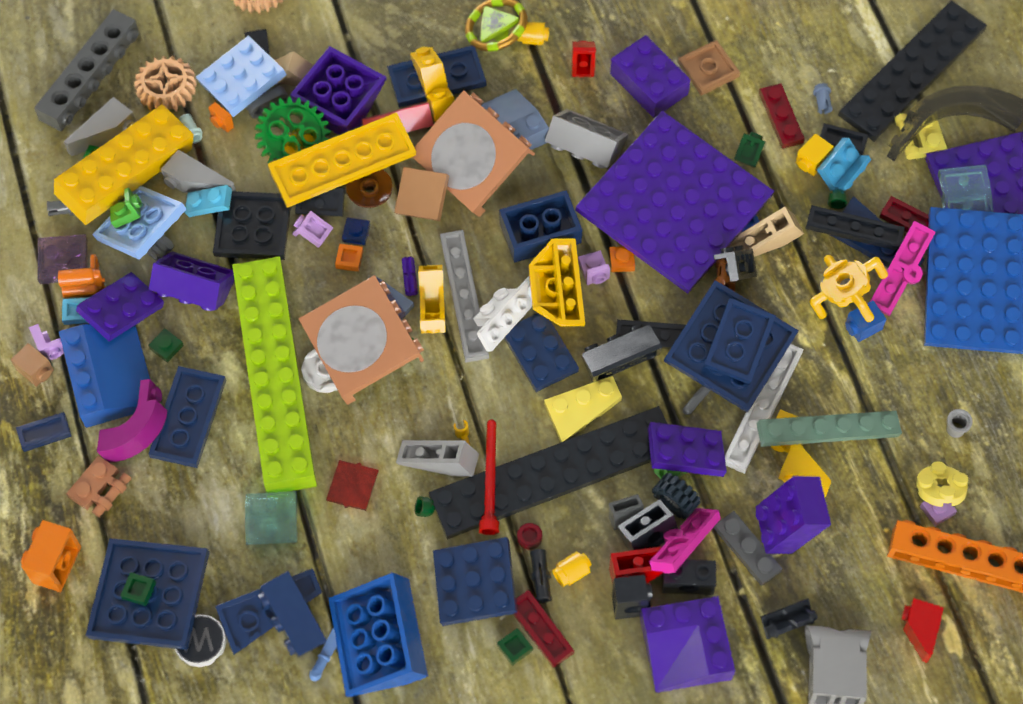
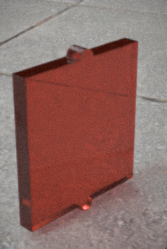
M339 460L326 501L344 505V508L352 507L366 511L379 470L362 466L361 463L354 464Z

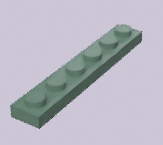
M897 411L761 419L756 423L761 447L899 437L902 434Z

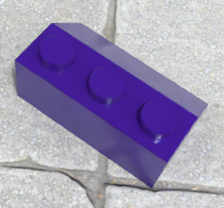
M172 251L153 263L149 290L156 292L161 297L177 298L181 303H193L201 306L203 310L214 311L225 303L235 281L232 269Z

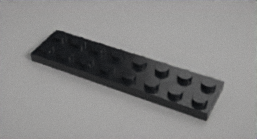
M951 0L839 111L838 116L861 133L868 134V138L875 142L895 121V117L902 114L986 30L987 24Z

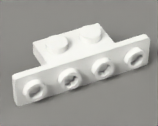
M529 276L516 289L501 288L497 290L493 295L494 297L487 304L483 305L480 308V312L473 318L477 326H482L477 335L486 351H493L532 307Z

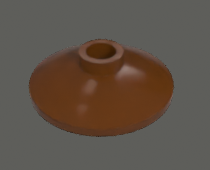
M383 169L346 184V192L349 199L354 204L364 208H374L382 205L390 198L393 190L391 177Z

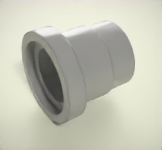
M963 409L951 411L947 417V433L954 438L963 436L972 426L973 420L971 415ZM953 423H959L963 428H957Z

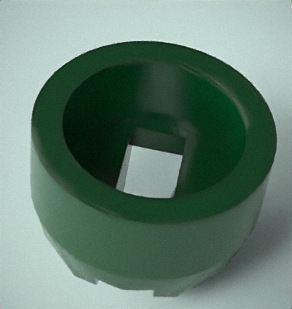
M841 189L831 191L828 197L829 207L832 209L845 208L847 206L846 193Z
M419 496L415 502L416 516H431L435 512L434 501L428 497Z

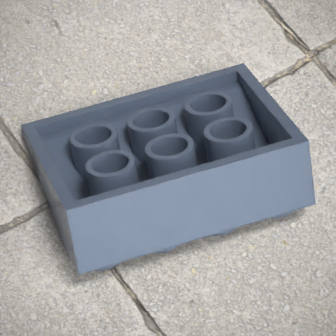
M517 89L481 104L486 110L488 107H491L500 115L497 118L502 124L505 121L516 130L513 134L518 139L521 135L532 144L531 150L547 143L545 138L549 130L548 125L539 111Z

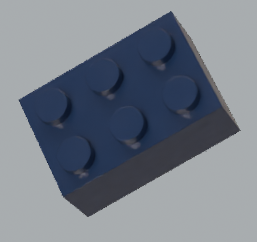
M567 190L499 209V223L514 263L536 257L551 239L575 238L576 245L582 243V227Z
M289 571L260 586L261 593L258 594V597L265 610L270 608L274 614L271 617V621L278 633L284 632L287 639L283 643L291 656L296 654L297 658H300L326 643L327 639Z

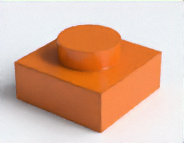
M216 102L208 107L211 116L210 121L215 127H221L227 133L234 128L230 113Z
M339 244L335 262L336 269L359 272L364 252L363 247Z
M624 246L609 248L611 272L635 271V258L632 252Z

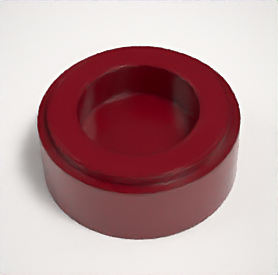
M525 523L520 526L517 531L519 545L527 550L537 548L542 542V530L534 523Z

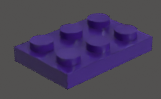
M130 272L78 304L76 312L104 338L111 341L163 308L164 301L155 292L149 290V287L134 273Z
M650 422L648 437L652 468L724 477L727 469L721 431Z

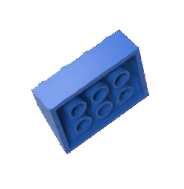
M82 324L59 331L79 415L85 427L88 428L133 415L138 405L141 380L150 379L136 325L111 341L104 338L90 324Z
M390 573L328 598L346 697L399 687L428 677L408 578Z

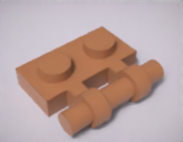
M98 455L66 495L86 510L95 503L96 507L92 510V513L100 518L105 511L110 510L115 498L119 494L124 493L127 489L126 485L132 478L128 474L123 473L119 479H115L119 473L118 468ZM107 486L111 487L104 497L100 496Z

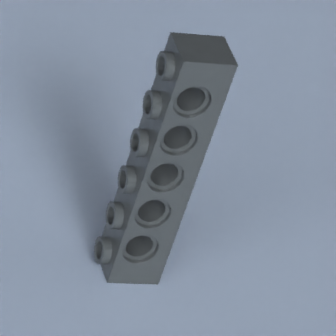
M114 9L110 12L34 107L39 121L61 132L66 125L72 122L74 115L85 106L92 92H95L104 77L111 73L118 59H121L130 44L137 40L139 30L135 19Z

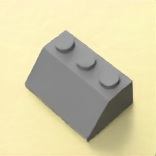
M565 109L553 116L545 142L550 143L553 149L571 152V155L577 159L583 160L586 158L593 161L592 164L596 167L608 168L614 164L629 134Z

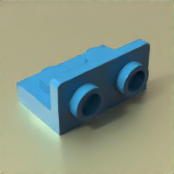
M842 138L816 170L830 190L841 189L844 191L853 185L854 180L866 169L871 158L869 155H860L849 138Z

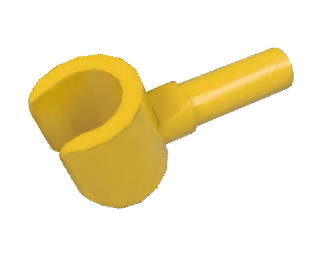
M463 420L465 428L461 430L454 423L455 436L465 440L470 445L468 422Z

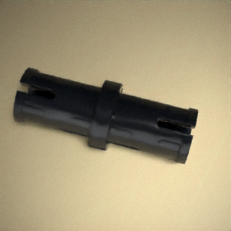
M532 550L530 552L533 570L531 580L534 581L536 600L538 603H547L552 601L549 582L551 572L548 571L546 550ZM539 567H541L543 585H541Z

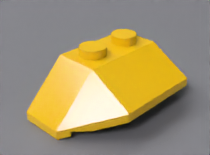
M551 239L528 266L533 310L559 326H585L576 239Z

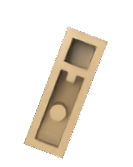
M783 207L740 233L729 247L744 245V250L753 248V254L756 257L785 246L803 235L804 232L795 215L788 208Z

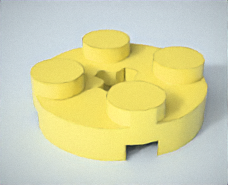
M937 461L919 472L916 488L919 490L920 498L931 505L943 507V503H952L951 506H955L966 498L968 476L952 467L946 466L943 462Z

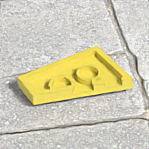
M613 376L545 399L544 405L560 442H564L577 432L580 433L590 422L597 417H601L622 400V395Z

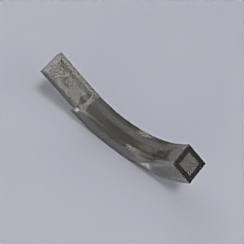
M954 86L936 91L921 99L910 109L903 122L904 126L900 131L902 134L900 136L896 134L888 145L891 149L887 157L895 161L924 127L938 119L949 116L969 115L985 118L1015 133L1023 123V99L1002 90L983 86Z

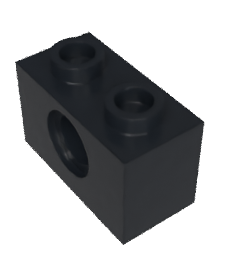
M659 499L620 524L618 529L625 546L632 551L660 546L665 542L664 533L672 529H678L674 515Z
M685 560L675 573H662V593L714 595L716 588L715 560Z
M645 575L614 578L612 602L615 620L640 617L641 609L651 607V599L653 598L651 583L646 584Z

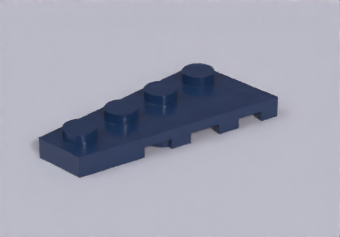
M854 196L843 210V213L881 221ZM832 236L871 259L879 257L883 265L888 268L897 253L895 250ZM923 257L921 258L918 266L920 267L922 266L925 260Z
M313 568L292 576L306 603L322 593ZM260 589L215 606L233 655L274 627L271 621V617L274 614L270 608L265 610L258 597V594L261 593Z

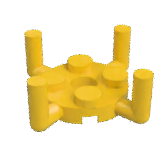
M826 255L824 262L828 268L825 270L823 282L820 284L822 291L809 301L818 318L824 319L827 316V312L821 303L828 299L839 307H846L849 303L854 302L865 321H873L874 315L862 296L871 289L868 272L875 269L880 279L887 278L888 272L881 259L873 257L862 264L857 260H854L855 262H847V260L836 262L832 255ZM844 279H850L847 284L840 285Z

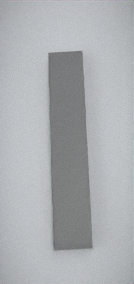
M463 230L441 233L440 239L465 363L489 359V352L486 351L477 335L482 326H477L473 319L480 312L464 232Z

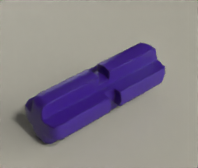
M411 256L402 258L405 295L416 296L418 288L415 261Z

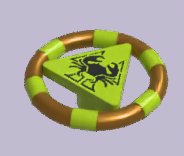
M488 0L473 10L468 17L465 25L466 39L471 46L473 45L481 51L492 52L504 49L516 42L525 31L527 11L517 0ZM501 6L512 7L519 15V18L494 8ZM481 14H483L481 41H479L473 33V27ZM517 25L512 34L509 36V29ZM492 39H494V40L497 41V42L487 43L488 41H490V40H492Z

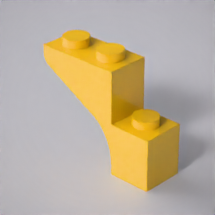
M421 47L416 52L410 53L429 103L432 119L436 123L455 100L448 88L442 61L432 47Z
M781 409L777 415V418L798 417ZM802 444L771 446L772 449L778 452L788 453L778 479L783 480L785 483L793 476L820 477L826 498L831 480L803 448Z

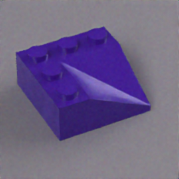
M329 46L292 91L290 97L293 103H296L299 97L302 105L309 101L310 109L317 106L315 113H324L321 121L329 122L325 128L341 135L361 127V119L366 118L386 81V76Z
M718 596L641 609L640 622L655 693L733 679L735 667Z

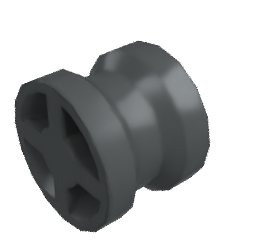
M163 235L148 250L147 254L153 259L159 260L174 248V244Z

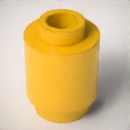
M527 22L525 31L517 41L522 42V44L544 45V41L549 40V28L545 27V23Z
M576 551L558 562L556 567L552 569V573L562 587L570 586L590 573L589 567L592 564L585 553L580 554Z

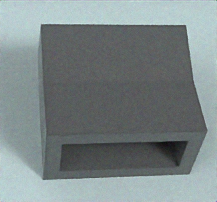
M638 494L608 503L609 519L614 530H617L620 524L644 510V505Z

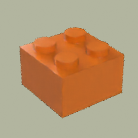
M42 520L40 526L36 527L32 534V544L29 550H26L22 556L21 567L33 584L62 592L81 545L70 528Z

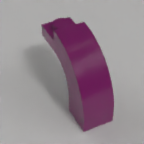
M150 379L141 380L138 405L132 417L120 426L99 431L97 453L107 462H118L139 454L160 433L166 420L167 410L160 404L162 400L160 388Z

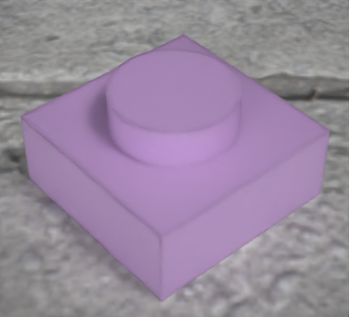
M924 501L920 505V508L934 527L951 518L957 512L955 507L951 506L952 503H943V507Z

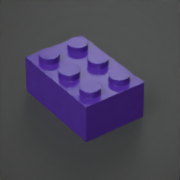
M647 35L611 58L610 74L653 118L689 94L690 78Z
M793 476L755 506L756 518L759 521L761 530V541L764 544L766 554H792L831 525L821 480L818 476Z

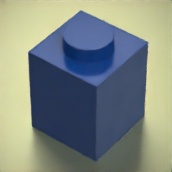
M873 300L867 303L874 315L873 321L866 322L858 308L848 313L845 323L846 329L858 342L883 330L886 317Z

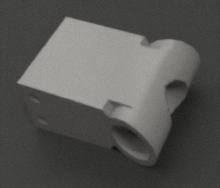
M805 626L806 644L810 654L808 704L865 703L867 698L866 650L871 630L847 629L838 631L830 627Z

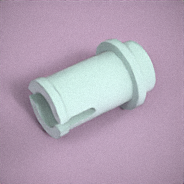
M190 114L182 115L179 121L194 134L193 143L199 142L202 139L203 133L201 128L196 126Z

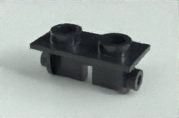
M808 598L760 616L767 640L773 637L778 638L783 633L809 623L812 625L815 620H818L815 610L811 611Z

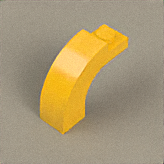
M418 266L421 334L446 332L443 266Z

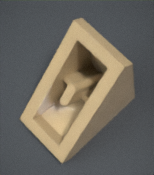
M294 51L274 60L287 74L277 83L297 86L314 65Z

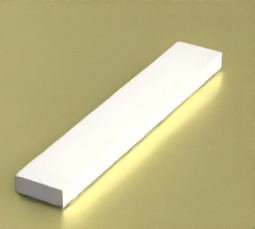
M790 344L749 412L745 413L725 454L726 466L745 474L760 443L756 423L761 419L772 418L804 349Z

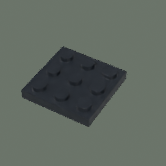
M232 191L229 210L218 212L213 247L214 257L249 259L280 257L281 260H285L291 206L286 207L280 193Z

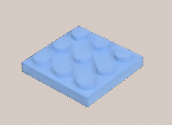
M247 36L197 75L196 79L234 117L287 74L250 36Z
M143 186L133 191V194H137L142 202V207H140L141 218L115 228L109 216L92 234L97 241L136 259H140L186 210L183 203Z

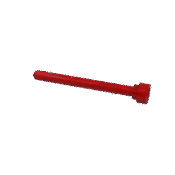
M493 419L487 421L485 510L482 520L479 521V533L488 536L499 534V521L495 516L497 424Z

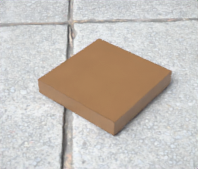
M717 40L678 58V64L690 78V81L701 96L740 77V71Z
M404 167L394 213L440 221L450 175Z

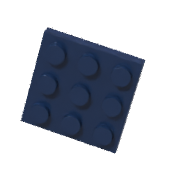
M508 537L433 550L439 619L442 626L518 613Z

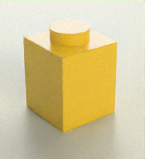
M815 133L798 151L795 163L802 171L814 176L818 172L816 169L830 154L834 146Z

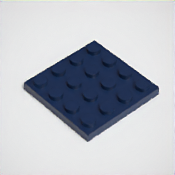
M715 280L666 355L664 362L745 412H749L799 330L775 317L750 384L703 367L729 298L767 312Z
M110 538L85 636L88 639L188 650L209 558V550L199 547ZM130 572L152 578L156 581L147 606L123 600L120 596Z

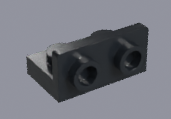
M340 186L296 204L295 214L306 215L312 211L320 216L343 217L346 189Z
M744 245L720 249L721 254L713 255L714 260L727 259L725 268L727 275L730 277V282L757 277L753 248L744 250Z

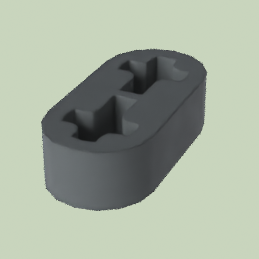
M276 86L263 93L248 105L246 109L252 118H258L259 116H264L262 113L264 108L270 110L269 105L271 102L278 106L279 98L286 103L289 96L282 86Z

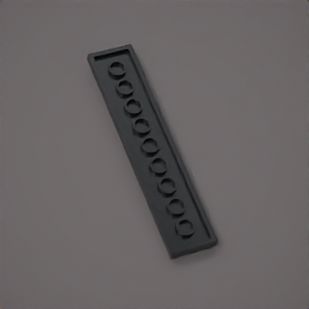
M657 406L497 466L495 471V516L497 520L650 463L648 426L650 422L667 424L660 407ZM485 471L429 492V497L434 501L435 512L447 539L479 528V521L482 520L485 510Z

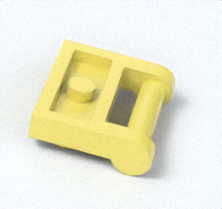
M935 111L911 115L902 113L895 117L896 126L900 128L906 147L905 155L907 159L924 158L928 153L947 149ZM909 125H913L919 148L914 144Z

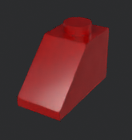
M581 40L572 42V77H594L595 41Z
M661 547L611 553L609 571L612 585L614 578L645 575L647 584L664 573L662 571H653L650 565V560Z
M913 598L909 606H904L901 620L905 621L903 631L921 660L928 663L933 654L944 607Z

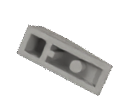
M111 98L64 141L68 154L74 156L86 152L89 145L98 147L104 145L136 122L133 111L116 98Z
M179 149L161 169L164 183L172 189L177 188L184 193L228 185L232 191H236L232 181Z
M402 440L396 463L449 476H473L479 453L465 440Z

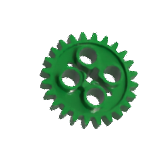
M288 97L286 103L279 98L278 106L271 102L269 105L270 110L263 109L262 113L264 116L258 117L257 121L260 124L255 126V130L260 133L255 134L254 139L261 140L256 147L264 148L261 154L262 157L270 156L267 163L291 155L285 151L284 147L291 146L298 152L301 151L300 146L306 149L329 140L326 136H329L331 130L324 129L329 122L321 121L324 113L316 114L317 106L310 109L309 101L302 105L299 97L296 103L292 102L291 97ZM291 115H296V116H298V117L300 118L301 122H300V123H294V122H292L291 119H290V116H291ZM271 128H279L282 134L274 135L271 132ZM289 132H290L291 134L296 133L297 136L295 137V136L293 135V136L290 137L288 134H289ZM304 134H310V135H312L313 138H314V141H313V142H308V141H306V140L304 139L303 135H304Z

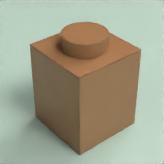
M29 343L10 359L15 369L36 387L41 382H45L54 371L49 360Z

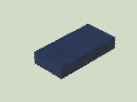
M64 412L16 427L23 452L72 437Z

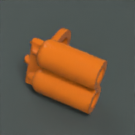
M91 254L90 268L58 271V282L62 288L63 298L91 296L106 288L104 286L105 278H102L98 258L95 254Z

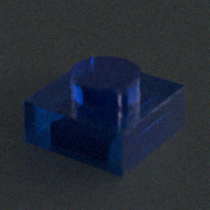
M347 217L342 234V242L366 246L370 221Z

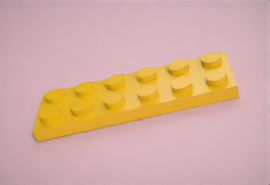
M396 112L268 163V169L288 208L416 156V150Z

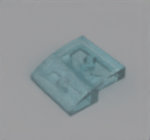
M986 165L939 169L938 177L943 193L941 198L943 208L993 212L992 193Z
M296 491L245 495L246 545L298 542Z

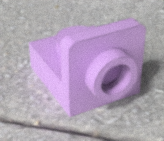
M310 211L305 216L301 214L293 224L296 229L292 235L296 237L300 234L319 248L333 227Z
M601 250L578 257V263L587 285L593 283L601 284L610 278V266L605 263Z
M38 324L29 327L39 352L48 360L57 359L61 354H64L60 338L51 341L47 331L41 332Z

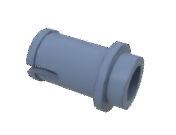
M826 83L815 85L813 90L819 114H822L823 110L824 114L830 113L833 110L830 100L831 88Z

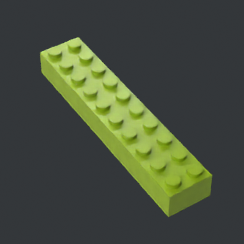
M280 257L232 264L263 481L267 495L317 487Z

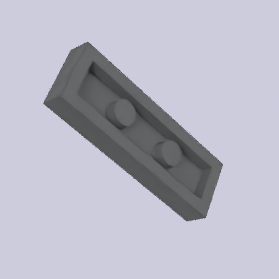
M735 511L714 526V530L761 586L782 572V567L771 554L765 553L764 546Z

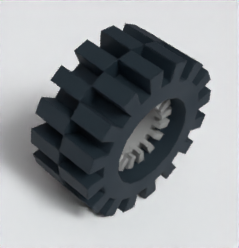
M666 473L652 489L653 496L658 500L660 499L673 515L676 514L678 518L688 519L700 504V497L697 496V492L693 491L690 485L685 484L686 481L683 479L681 481L678 476Z

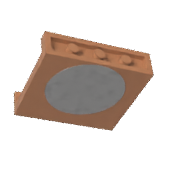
M463 90L414 147L416 156L413 158L427 171L450 175L447 190L471 212L481 217L486 211L482 207L528 153L532 156L535 153L530 149L532 144L522 135L518 139L513 134L516 130L505 121L502 124L497 120L500 115L491 107H488L486 110L481 106L484 102L474 92L469 95Z
M375 275L299 318L306 334L347 405L356 400L353 394L416 358H419L421 362L424 361L420 354L424 349L417 338L412 340L409 333L413 330L406 318L401 321L398 314L402 311L395 299L390 302L387 295L391 292L384 280L379 283Z

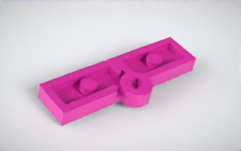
M916 221L913 222L887 269V278L881 280L870 300H873L881 312L889 317L907 284H917L921 280L923 271L918 264L936 233Z
M696 508L680 526V529H672L664 533L665 544L650 560L651 569L664 573H675L721 519L719 510Z

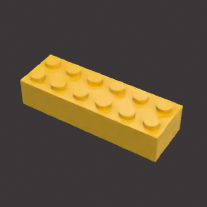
M161 104L54 179V194L87 225L111 206L125 198L124 189L130 188L133 192L160 173L162 167L178 149L185 154L191 151L194 134Z

